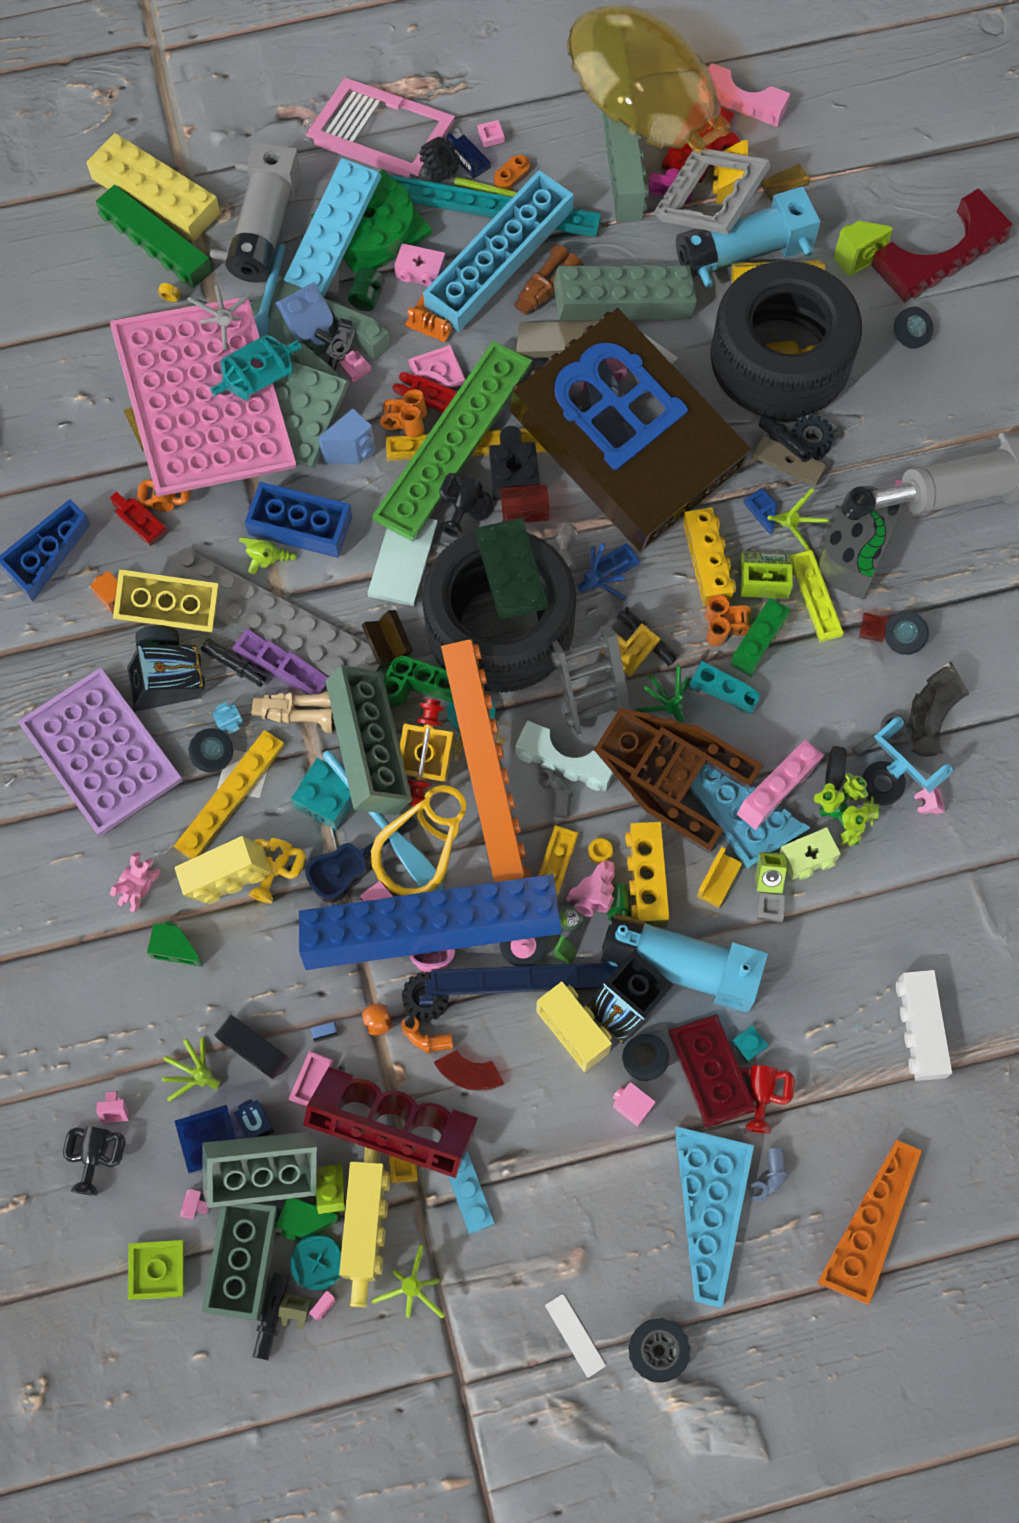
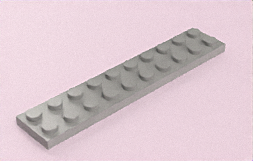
M183 547L164 575L218 583L219 589L215 618L241 632H244L246 628L266 642L269 640L285 652H292L327 677L340 665L378 672L382 665H378L369 644L186 547Z

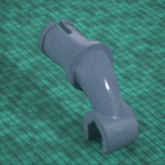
M771 1148L767 1150L770 1170L767 1177L769 1179L765 1183L754 1182L751 1185V1189L760 1188L763 1191L760 1196H752V1200L755 1202H764L769 1195L775 1193L781 1187L786 1177L789 1176L785 1168L784 1148Z

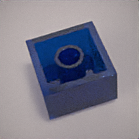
M227 1105L174 1121L189 1175L203 1171V1143L236 1139Z

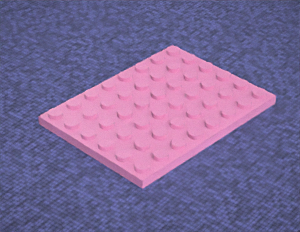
M241 298L224 300L223 305L229 309ZM249 299L231 313L232 316H240L241 320L231 321L226 326L227 350H223L221 325L217 322L200 324L199 321L201 319L211 318L214 315L198 306L110 321L157 497L296 468V461L273 383L251 395L249 401L243 400L229 390L218 394L216 397L210 391V387L222 382L221 359L260 338ZM218 302L205 304L215 310L219 308ZM259 360L250 362L255 368L263 366V363Z

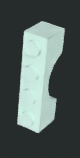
M527 720L515 745V754L518 755L519 759L528 763L533 761L540 764L543 769H549L552 772H560L571 781L579 780L584 782L593 790H607L613 773L594 750L588 755L579 758L564 756L552 745L550 729Z

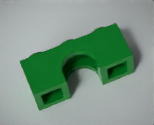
M769 598L734 652L730 666L752 677L773 639H776L785 625L791 609Z

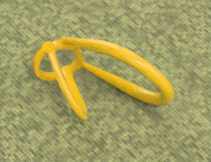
M445 785L429 789L423 801L388 824L376 836L371 849L372 867L378 880L390 892L399 896L435 891L442 884L448 869L452 842L458 835L460 822L464 818L466 811L465 798L457 789ZM439 792H447L454 795L459 800L461 811L453 818H442L436 815L430 807L433 795ZM424 809L434 822L450 827L448 835L436 830L426 821L423 815ZM417 812L420 824L432 835L446 842L434 878L422 887L405 888L395 883L386 874L381 861V850L384 842Z

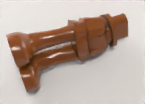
M554 244L549 251L550 257L537 273L531 276V279L526 282L523 290L518 294L519 298L514 303V306L524 315H527L531 310L535 311L538 308L537 306L549 300V297L554 295L553 282L556 273L549 281L546 278L558 265L584 266L574 253L569 255L568 250L564 246Z

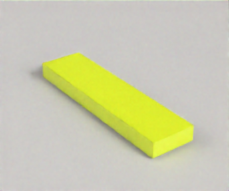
M813 550L790 555L793 572L819 642L842 637L844 632Z

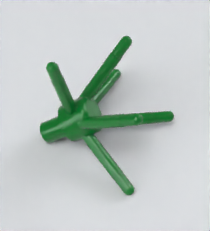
M677 665L675 695L669 697L655 677L650 674L648 676L661 695L647 685L644 686V690L664 705L636 708L635 711L653 712L667 710L669 714L673 713L677 722L684 721L686 717L682 711L684 705L681 701L690 678L686 677L681 686V666Z

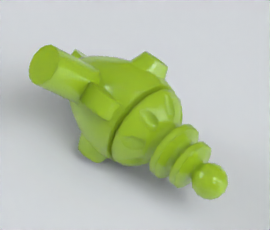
M239 537V541L247 547L246 553L252 558L247 570L251 574L256 575L259 567L266 568L270 563L274 564L279 559L280 562L283 559L287 562L288 558L292 561L297 558L294 552L289 554V550L284 551V548L280 550L273 542Z

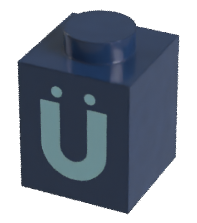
M252 1099L247 1100L238 1106L239 1110L233 1112L246 1138L268 1136L275 1132L258 1100L254 1102Z

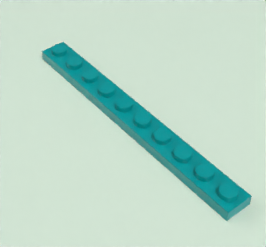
M388 174L405 187L412 203L494 218L513 198ZM573 209L555 230L596 237L601 214Z

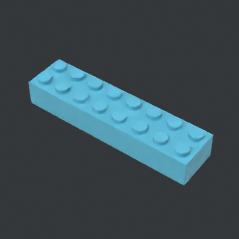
M538 170L423 292L425 307L443 320L448 319V322L452 324L451 327L460 332L573 211L574 194Z

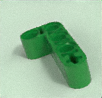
M399 656L393 660L384 677L390 706L397 707L404 704L411 689L454 704L451 688H443L449 684L447 670L407 656ZM403 669H408L407 672L400 673ZM430 676L428 680L421 681L424 677ZM398 689L396 693L389 694L392 690Z

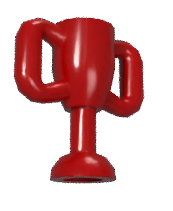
M753 1065L751 1069L739 1067L742 1075L750 1077L749 1092L753 1102L756 1103L754 1120H750L746 1124L745 1130L754 1133L770 1134L771 1127L764 1121L766 1104H769L770 1101L780 1105L790 1103L794 1097V1076L789 1071H777V1068L765 1065ZM784 1078L783 1096L780 1097L774 1093L776 1081Z

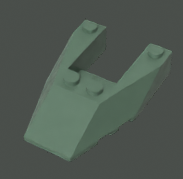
M280 279L276 283L268 312V335L273 336L281 344L287 346L297 339L292 335L276 302L301 288ZM264 294L251 304L254 318L260 310ZM323 297L333 316L332 325L328 328L330 336H333L338 328L340 318L352 321V325L356 328L352 342L374 361L391 348L389 332L377 321L343 304ZM309 339L305 341L298 340L302 349L290 354L291 361L340 378V375L318 357L327 349L326 343L316 345Z

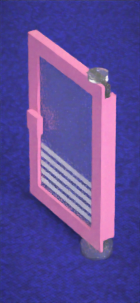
M344 78L317 119L307 117L304 120L300 136L301 139L313 141L315 146L379 169H384L393 174L406 178L413 177L418 179L419 176L426 178L427 174L425 172L427 169H423L422 165L424 163L420 162V157H422L419 154L422 150L421 146L438 136H441V138L445 137L455 121V116Z

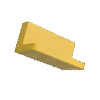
M722 846L697 894V898L717 908H720L742 865V862L724 854L726 848Z

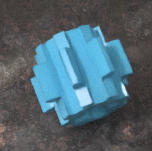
M227 702L216 706L217 711L213 712L212 716L219 730L223 732L228 731L229 734L239 730L238 725L242 724L243 720L235 704L228 705Z

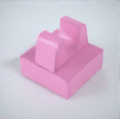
M352 350L345 355V359L339 362L340 368L352 383L371 372V366L358 350L356 352Z
M938 787L931 793H928L923 788L922 791L914 795L918 801L925 799V805L917 808L920 813H934L938 815L946 812L941 791Z
M117 1091L106 1092L105 1102H97V1114L102 1124L129 1121L128 1108L124 1099L121 1100L120 1097H117Z
M187 1190L179 1217L190 1220L194 1219L195 1212L204 1215L209 1213L210 1208H207L206 1202L199 1200L200 1191Z

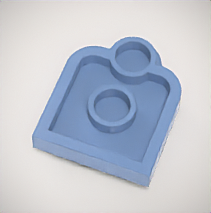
M315 281L276 302L292 335L297 340L305 341L309 339L316 345L325 344L316 338L314 333L319 328L330 335L328 328L332 325L333 316Z

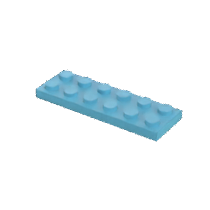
M341 158L286 273L285 282L303 288L315 281L322 296H325L381 179L379 172Z

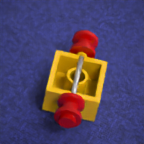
M426 698L425 703L420 702V707L424 709L423 717L417 718V722L427 725H403L400 751L406 775L415 776V779H417H407L408 784L411 786L410 793L412 801L408 805L415 806L425 799V790L432 785V783L426 782L425 778L443 782L448 779L456 732L435 729L432 726H442V722L438 720V715L440 711L445 710V706H440V700Z

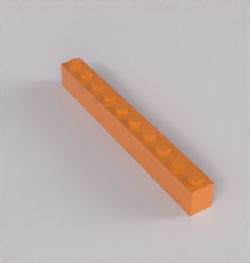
M470 639L441 646L494 882L531 877L529 867L525 868L523 858L526 857L525 846L523 842L519 843L517 833L521 832L518 817L513 818L511 809L515 808L513 794L508 793L506 783H510L507 768L502 769L500 760L504 758L501 743L497 744L495 734L499 733L496 719H491L489 709L493 708L490 693L486 694L484 689L487 677L485 670L479 667L478 659H482L479 644H474V640Z

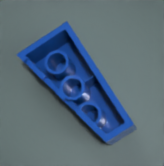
M69 499L0 555L1 569L32 602L89 528L90 524L86 515Z

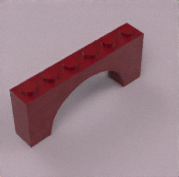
M979 188L961 198L957 214L964 224L965 236L953 248L938 254L921 255L908 252L892 241L875 252L871 266L904 303L911 298L919 297L928 287H935L941 279L946 276H952L960 267L970 265L976 257L981 254H987L992 247L997 244H1003L1010 237L1009 233L1013 224Z

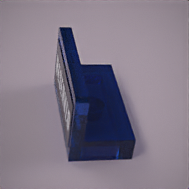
M451 133L446 135L447 141L451 142L450 146L455 148L454 153H458L459 157L456 159L459 160L460 165L473 179L491 168V162L465 135L458 139Z

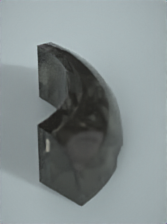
M952 662L941 667L926 680L928 684L922 689L920 694L916 693L910 705V716L908 723H906V733L911 750L918 756L928 757L943 753L940 744L942 723L951 708L962 698L969 695Z

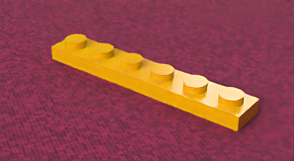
M264 730L179 838L174 848L189 859L200 856L285 747L284 742Z

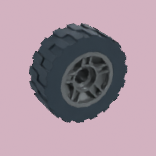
M659 1318L644 1322L635 1330L630 1338L628 1350L632 1367L641 1377L651 1382L663 1383L676 1379L686 1369L687 1363L690 1360L691 1348L687 1335L684 1334L680 1326H677L671 1320ZM662 1345L664 1347V1355L657 1356L654 1352L655 1346Z

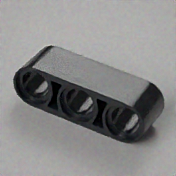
M231 1014L214 1035L223 1044L272 1080H274L290 1059L281 1050Z

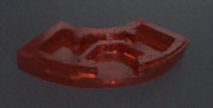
M457 1050L434 1061L437 1070L448 1081L460 1088L471 1091H488L504 1086V1082L493 1061L473 1063L463 1058Z

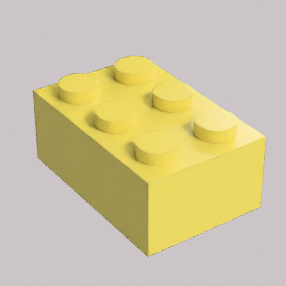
M243 836L174 867L183 895L205 904L215 903L220 900L221 896L227 893H237L242 890L243 886L249 883H259L265 879L264 876L272 873L263 845Z
M560 982L537 1000L536 1012L582 1070L586 1072L609 1054L612 1037L603 1026L599 1028L593 1021L595 1016L586 1005L582 1007L577 1001L579 996L570 985L566 987L563 982Z

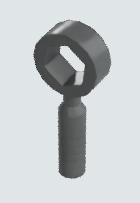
M895 713L886 715L880 724L881 731L889 720L892 721L896 717L903 719L904 725L890 739L900 738L906 729L904 718ZM873 734L852 749L856 757H859L877 744L874 738L876 734Z

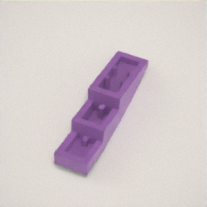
M247 628L232 648L233 651L250 660L253 664L307 695L320 694L326 685L325 680L328 678L292 652H285L269 640L266 642Z

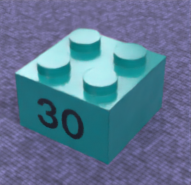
M318 757L291 797L295 809L336 831L353 806L349 788L331 766Z

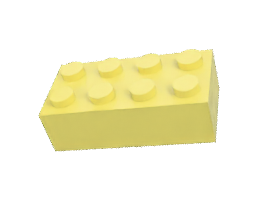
M119 569L113 619L213 633L219 584Z

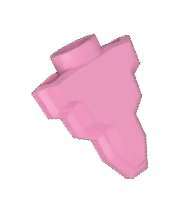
M606 860L601 862L591 876L583 878L578 887L571 889L566 900L575 905V909L580 914L592 917L595 911L607 913L610 910L614 901L612 896L614 887L611 882L615 876V864L612 861Z

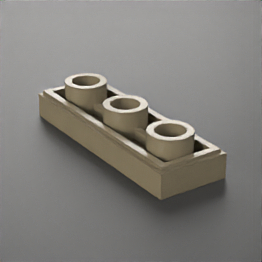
M764 435L752 457L816 487L826 468L825 464L813 458L808 462H802L781 443Z

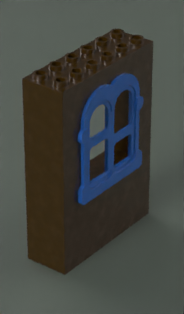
M616 308L612 312H606L595 326H588L580 338L577 340L572 339L560 354H553L542 368L539 366L534 369L526 381H519L512 388L509 411L641 553L683 518L685 512L695 508L744 466L752 449L619 308ZM607 358L620 360L639 379L640 383L623 397H618L598 375L599 364ZM578 381L591 383L603 395V398L586 412H581L569 398L568 392L570 387ZM646 391L651 392L665 407V411L648 425L643 424L628 407L630 403ZM609 406H613L636 431V435L620 448H614L591 422L593 418Z

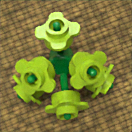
M847 773L845 775L846 782L841 787L842 793L836 791L833 784L828 783L824 786L823 791L815 794L814 801L822 805L819 808V813L822 817L831 816L833 819H839L845 829L840 834L843 840L840 844L842 846L848 843L850 847L859 844V841L862 840L861 835L865 832V822L871 821L870 826H873V819H878L881 810L879 809V804H874V797H871V801H863V806L860 808H856L853 805L847 806L846 801L848 799L856 801L868 796L866 781L858 775L854 777L851 773Z

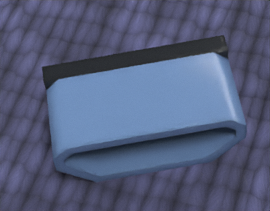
M335 1022L311 1028L314 1042L338 1037Z

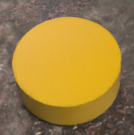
M162 283L158 289L159 296L169 302H178L180 300L182 292L177 287L168 283Z
M596 838L589 844L588 856L592 862L600 864L605 860H611L613 846L610 841L605 838Z

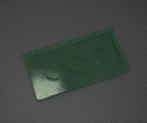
M523 517L474 528L499 620L548 609V603Z

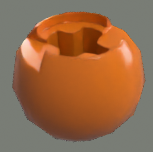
M373 1003L364 1009L362 1015L364 1025L368 1027V1034L382 1036L389 1032L392 1028L390 1013H387V1006L385 1004Z

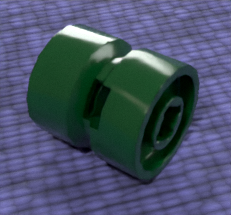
M360 268L347 296L349 303L359 310L372 311L385 284L383 275L372 268Z

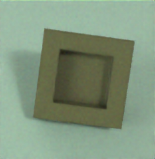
M285 1294L278 1317H281L282 1325L287 1326L289 1319L298 1321L297 1329H302L311 1310L312 1298Z

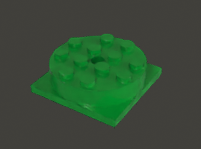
M384 169L379 172L381 179L342 258L355 275L360 268L368 267L377 270L398 257L402 243L415 246L433 234L431 227L414 208L411 197L405 187L391 178Z

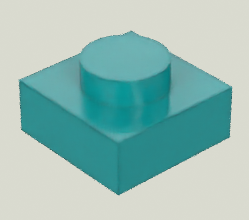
M753 1025L731 1041L732 1045L747 1063L769 1046Z

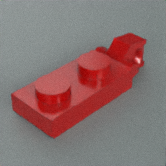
M117 491L110 497L112 504L117 508L114 512L118 518L150 547L167 532V528L135 498L125 500Z

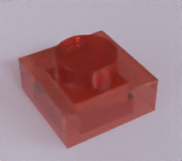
M864 612L858 638L882 643L888 617Z

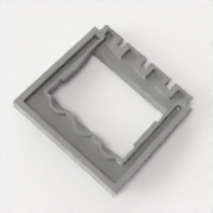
M700 148L699 151L693 150L685 165L674 179V182H672L665 193L664 199H661L654 210V214L662 222L728 235L770 169V162L767 159ZM708 165L745 171L743 176L738 178L733 185V192L724 199L721 211L717 212L714 216L686 209L680 210Z

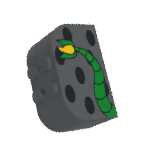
M859 486L870 491L880 490L872 486ZM906 502L874 509L872 512L865 513L859 520L848 519L843 515L841 506L836 505L830 523L827 524L818 549L822 550L818 566L824 582L831 587L863 600Z

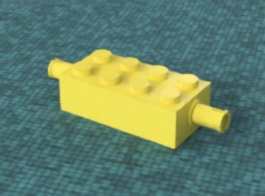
M366 1147L364 1162H350L339 1274L344 1279L352 1281L350 1306L367 1308L369 1282L377 1281V1274L382 1275L383 1258L379 1256L380 1246H385L386 1230L382 1227V1219H387L388 1202L384 1199L385 1191L390 1190L391 1181L389 1171H386L384 1165L380 1164L381 1152Z

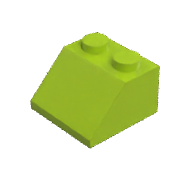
M857 221L852 225L844 226L839 233L833 259L848 277L871 265L875 252L889 244L893 232L892 227L864 221Z

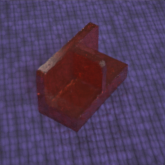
M546 485L503 488L500 490L503 525L549 521L550 507Z

